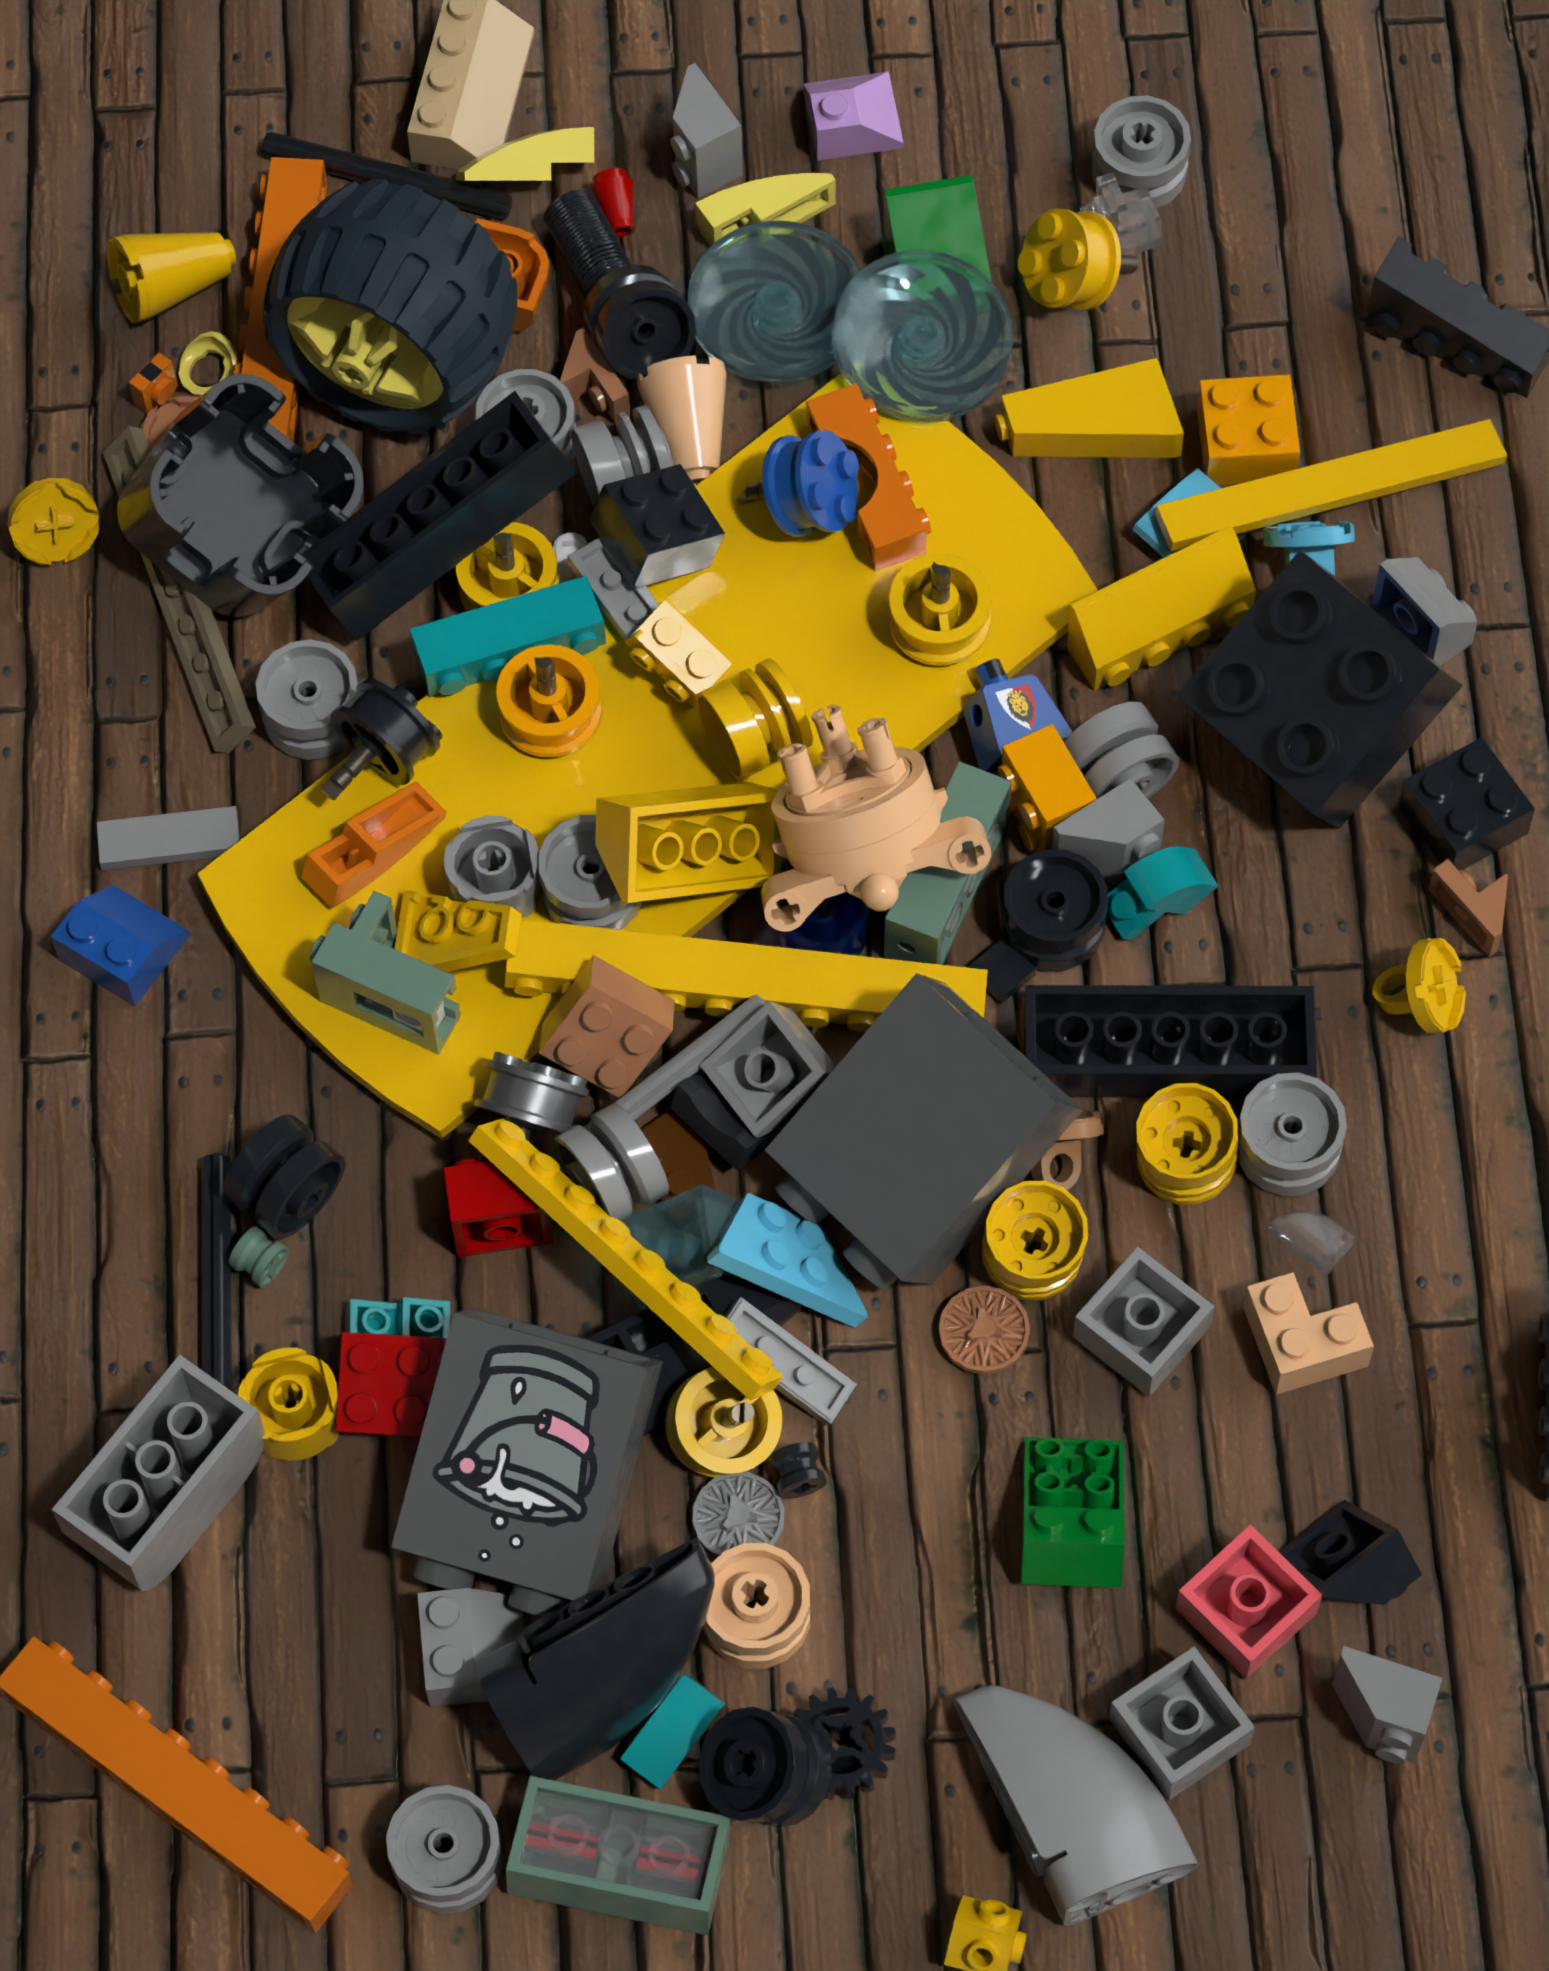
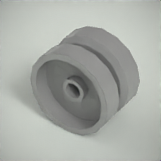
M1145 95L1129 96L1114 102L1099 116L1094 129V150L1092 152L1091 168L1093 182L1101 196L1115 206L1132 211L1154 210L1170 203L1182 191L1188 173L1191 136L1189 124L1181 111L1166 100Z
M516 369L497 376L485 387L476 402V420L513 391H516L569 463H572L575 454L571 440V429L576 427L575 406L568 388L555 376L537 369Z
M312 639L295 641L273 651L261 665L256 680V691L264 730L273 745L289 756L306 760L326 758L347 747L334 730L330 720V714L336 707H347L357 696L356 686L358 685L356 669L344 652L326 642Z
M1141 702L1118 704L1094 715L1080 725L1064 742L1097 799L1130 778L1148 799L1171 780L1179 767L1180 758L1169 741L1163 735H1157L1158 724L1147 707Z
M579 815L560 823L546 836L539 852V878L542 900L550 918L556 923L623 929L638 915L643 901L626 903L621 900L595 846L596 815Z
M1298 1072L1276 1074L1259 1082L1246 1096L1240 1114L1237 1161L1247 1178L1264 1191L1281 1196L1305 1195L1322 1187L1336 1171L1347 1130L1345 1108L1335 1091L1320 1079Z
M610 1103L591 1115V1132L580 1125H574L554 1137L557 1155L569 1179L574 1184L587 1189L594 1196L595 1203L610 1217L623 1222L632 1216V1199L642 1205L649 1206L669 1193L666 1174L657 1155L636 1122L617 1103Z
M451 1785L427 1787L408 1797L392 1816L386 1834L388 1860L403 1894L418 1907L439 1914L464 1912L482 1902L497 1885L504 1864L502 1841L498 1825L488 1805L471 1791ZM443 1846H453L449 1852L443 1853Z

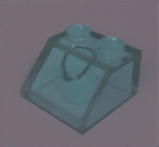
M700 1184L633 1214L625 1220V1225L629 1228L630 1235L645 1249L655 1252L664 1260L665 1267L681 1282L688 1283L695 1288L722 1276L725 1271L707 1263V1256L718 1245L721 1239L719 1234L723 1226L730 1221L729 1215L737 1203V1199ZM636 1296L637 1307L643 1310L648 1308V1306Z

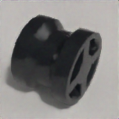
M800 1442L787 1445L769 1456L771 1469L778 1472L780 1480L777 1483V1489L780 1497L793 1499L817 1492L827 1484L824 1471L817 1468L818 1451L816 1444Z

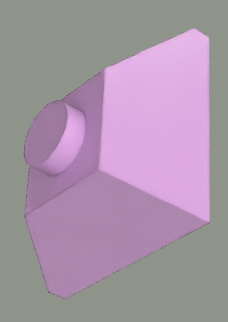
M889 71L803 84L817 161L904 148Z

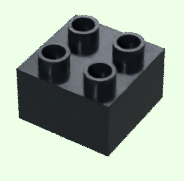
M1299 550L1177 695L1312 814L1341 828L1463 685L1325 567Z

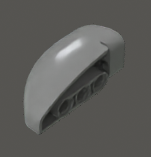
M983 1686L954 1699V1707L1031 1870L1037 1878L1045 1874L1044 1884L1064 1926L1083 1922L1173 1882L1197 1868L1199 1864L1176 1817L1160 1791L1143 1770L1115 1742L1093 1726L1061 1707L1031 1695L1000 1686Z

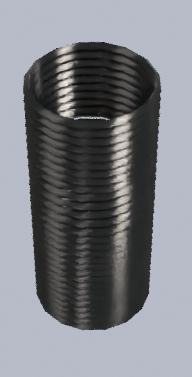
M584 189L569 191L553 200L547 207L544 214V222L586 300L599 279L616 268L631 265L610 222L591 191Z

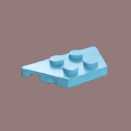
M747 1193L735 1204L729 1215L730 1221L723 1226L719 1234L721 1239L718 1245L707 1256V1263L854 1328L868 1318L867 1311L823 1226L814 1224L799 1215L750 1193Z

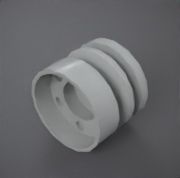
M647 405L633 409L634 426L625 412L618 413L616 415L617 435L613 437L601 419L571 429V440L577 465L593 508L604 484L673 466L666 437Z

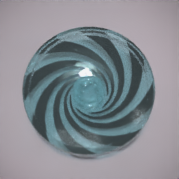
M766 221L750 224L728 233L703 254L690 279L688 305L694 313L697 331L695 337L710 357L723 361L725 369L744 378L760 382H793L815 376L838 363L836 359L838 350L849 331L866 318L867 305L847 314L834 326L838 308L845 296L866 290V284L859 264L843 244L828 233L797 222Z
M908 250L896 252L875 260L858 272L849 282L839 299L832 327V344L836 362L849 385L857 383L864 399L870 397L877 410L906 421L940 422L960 417L974 410L996 390L1003 379L1012 354L1013 327L1009 310L1000 292L978 269L959 258L945 253L929 250Z

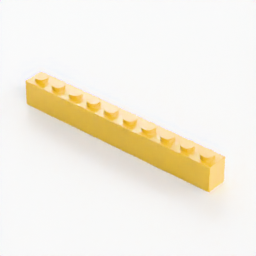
M521 919L516 957L507 959L504 986L505 988H514V992L524 996H539L542 992L561 993V996H563L590 958L595 955L675 1000L674 1012L683 1011L686 1007L705 1009V1013L712 1016L726 1017L753 995L758 994L766 1003L771 1001L792 1009L806 1026L824 1027L829 1022L847 1024L850 1030L866 1032L916 973L945 982L984 1018L988 970Z

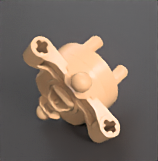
M838 705L827 707L830 722L826 720L823 708L815 711L811 718L815 723L823 747L820 755L822 763L812 767L807 747L800 743L788 745L777 753L787 783L775 794L771 803V809L781 839L771 842L774 852L788 859L794 869L768 878L761 890L765 919L775 930L783 932L793 931L801 926L824 899L845 892L861 898L870 909L886 911L893 907L897 901L899 888L905 880L907 873L918 869L934 866L964 874H974L983 870L988 865L991 858V847L982 823L968 816L940 823L941 811L948 800L945 787L934 790L926 762L920 753L912 749L893 746L886 719L875 718L861 724V727L857 730L865 750L859 751L857 744L850 741L842 717L841 707ZM972 841L973 847L962 849V843ZM787 899L789 905L781 906L779 900Z

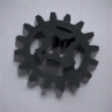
M849 1687L845 1698H838L834 1688H828L827 1701L821 1702L812 1694L809 1696L810 1711L806 1712L797 1708L794 1712V1716L808 1720L818 1729L828 1746L831 1755L832 1773L827 1790V1798L833 1800L837 1789H844L849 1800L854 1799L855 1787L861 1785L867 1792H872L874 1790L872 1776L876 1775L884 1779L888 1776V1767L882 1760H895L896 1748L885 1744L895 1740V1728L882 1727L888 1720L887 1710L882 1709L874 1713L872 1711L874 1697L871 1695L864 1698L861 1703L855 1701V1688ZM838 1713H845V1714H846L845 1716L834 1717V1718H828V1717H827V1716H829V1715L838 1714ZM867 1725L874 1735V1751L870 1749L868 1743L862 1740V1735ZM844 1737L850 1738V1748L842 1745L838 1750L832 1749V1739L840 1742ZM852 1768L856 1770L847 1774H836L837 1771Z

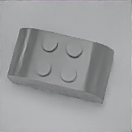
M179 1354L52 1508L62 1533L140 1590L148 1591L154 1588L175 1569L254 1469L264 1448L262 1437L265 1435V1430L259 1411Z

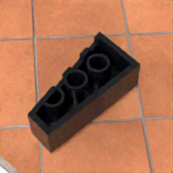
M1398 236L1374 276L1366 325L1374 328L1377 333L1384 337H1394L1414 346L1418 352L1424 355L1435 356L1449 362L1465 374H1475L1484 378L1507 393H1516L1528 398L1549 361V329L1507 303L1500 307L1492 304L1489 296L1484 292L1485 289L1472 281L1468 285H1462L1443 273L1447 267L1432 256L1428 262L1418 258L1409 252L1412 244Z

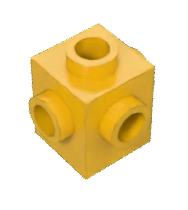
M962 1895L954 1919L944 1965L965 1971H1007L1010 1962L1020 1964L1027 1938V1933L1018 1931L1023 1911L1009 1908L1005 1903L997 1900L984 1901Z

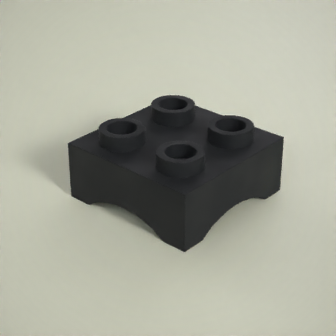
M705 1071L689 1077L680 1083L670 1105V1108L737 1171L764 1152L785 1127L783 1126L760 1138L755 1137Z

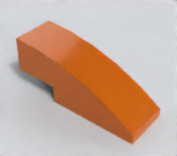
M415 781L346 821L343 834L308 853L301 878L331 908H334L373 882L402 859L446 817L447 811Z

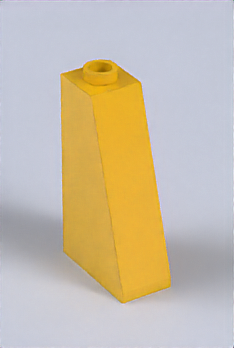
M1157 358L1002 395L1000 414L994 417L1000 441H1008L1013 457L1175 458L1181 456L1184 431Z

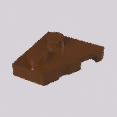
M670 1109L641 1131L657 1155L669 1184V1193L658 1199V1201L678 1224L716 1197L705 1140Z

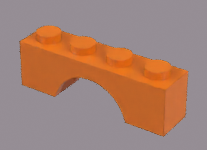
M856 383L806 401L807 426L810 433L827 430L836 434L846 445L847 449L856 454L859 469L871 479L876 490L872 498L858 511V536L874 570L877 571L925 554L926 535L931 533L928 516L922 507L916 509L911 497L914 496V491L910 478L905 470L899 472L895 465L896 452L893 442L888 434L881 435L877 427L879 416L873 400L870 397L864 399Z

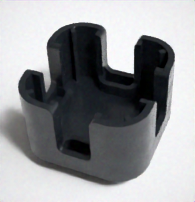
M237 374L222 379L180 412L123 488L117 509L121 530L132 546L212 610L231 617L251 615L289 592L303 581L314 564L305 558L302 553L340 527L349 518L361 499L364 482L358 459L351 449L336 436L325 433L303 448L293 443L272 426L268 421L276 415L286 401V397L268 381L249 374Z

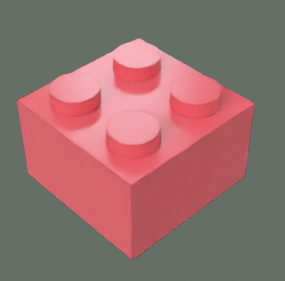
M1250 1524L1179 1590L1175 1609L1245 1679H1248L1317 1614L1322 1594Z

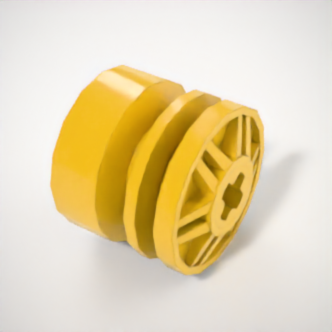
M771 658L755 665V672L750 668L739 672V684L742 695L727 679L696 694V705L705 732L726 769L738 781L744 780L769 767L770 758L767 745L777 755L779 750L788 745L800 743L809 747L813 743L811 726L803 702L786 674Z
M1175 1083L1157 1091L1143 1105L1136 1122L1137 1169L1145 1185L1160 1199L1177 1205H1198L1217 1197L1230 1184L1237 1167V1118L1229 1102L1214 1089L1197 1083ZM1184 1147L1193 1148L1189 1158L1180 1156Z
M1024 1181L1007 1188L993 1202L984 1228L982 1263L990 1280L1000 1289L1024 1301L1046 1300L1062 1293L1076 1278L1088 1241L1087 1217L1079 1201L1064 1187L1047 1181ZM1034 1240L1042 1244L1041 1249H1036L1032 1255L1024 1251L1025 1245L1030 1246Z

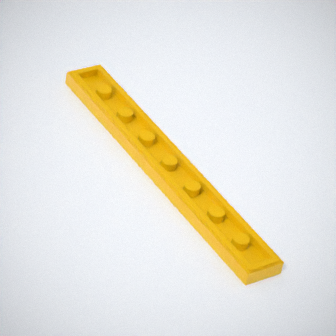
M1491 419L1156 505L1154 515L1170 551H1174L1198 542L1230 525L1236 534L1503 465L1508 455Z

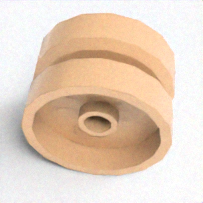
M743 1543L725 1550L711 1563L715 1574V1586L706 1620L702 1627L710 1646L725 1661L745 1669H767L787 1661L803 1645L810 1628V1584L802 1566L787 1551L768 1543ZM755 1604L754 1608H750L749 1606Z

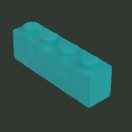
M587 575L410 628L413 652L429 697L439 694L452 695L463 690L465 686L485 680L489 682L498 681L502 669L509 660L523 650L534 646L560 645L583 655L592 652L600 645L606 644L604 620Z

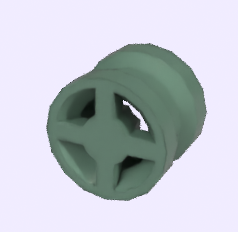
M255 1226L249 1229L234 1247L230 1255L229 1266L238 1272H248L252 1277V1282L264 1288L281 1272L288 1259L290 1250L281 1242L273 1243L268 1240L266 1232Z

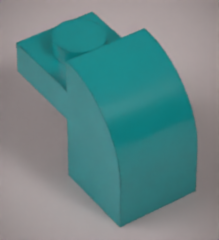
M1181 846L1165 848L1142 858L1124 871L1127 879L1107 895V914L1122 939L1133 940L1165 912L1186 914L1215 890L1218 884L1196 849Z

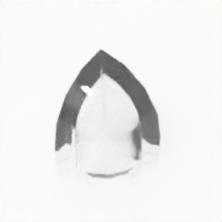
M1296 1210L1277 1217L1266 1228L1326 1276L1357 1242L1356 1237L1344 1227L1317 1211Z

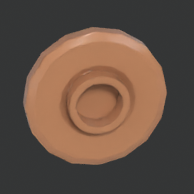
M978 1286L967 1288L951 1298L942 1311L938 1332L942 1349L954 1364L968 1372L986 1375L1002 1372L1020 1359L1027 1349L1030 1325L1027 1312L1016 1297L1000 1288Z

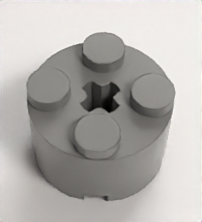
M483 816L465 823L459 829V833L450 843L449 841L444 853V867L451 900L459 902L475 900L509 905L520 912L522 917L531 915L535 911L541 895L539 849L533 835L526 828L525 830L513 824L511 819L503 816Z

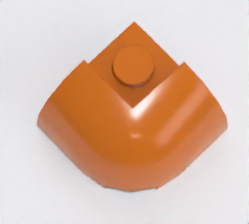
M477 218L475 224L479 223L490 234L492 242L499 251H504L511 263L510 272L512 278L517 280V310L512 332L525 330L532 325L547 287L550 261L546 251L535 240L534 234L517 227Z

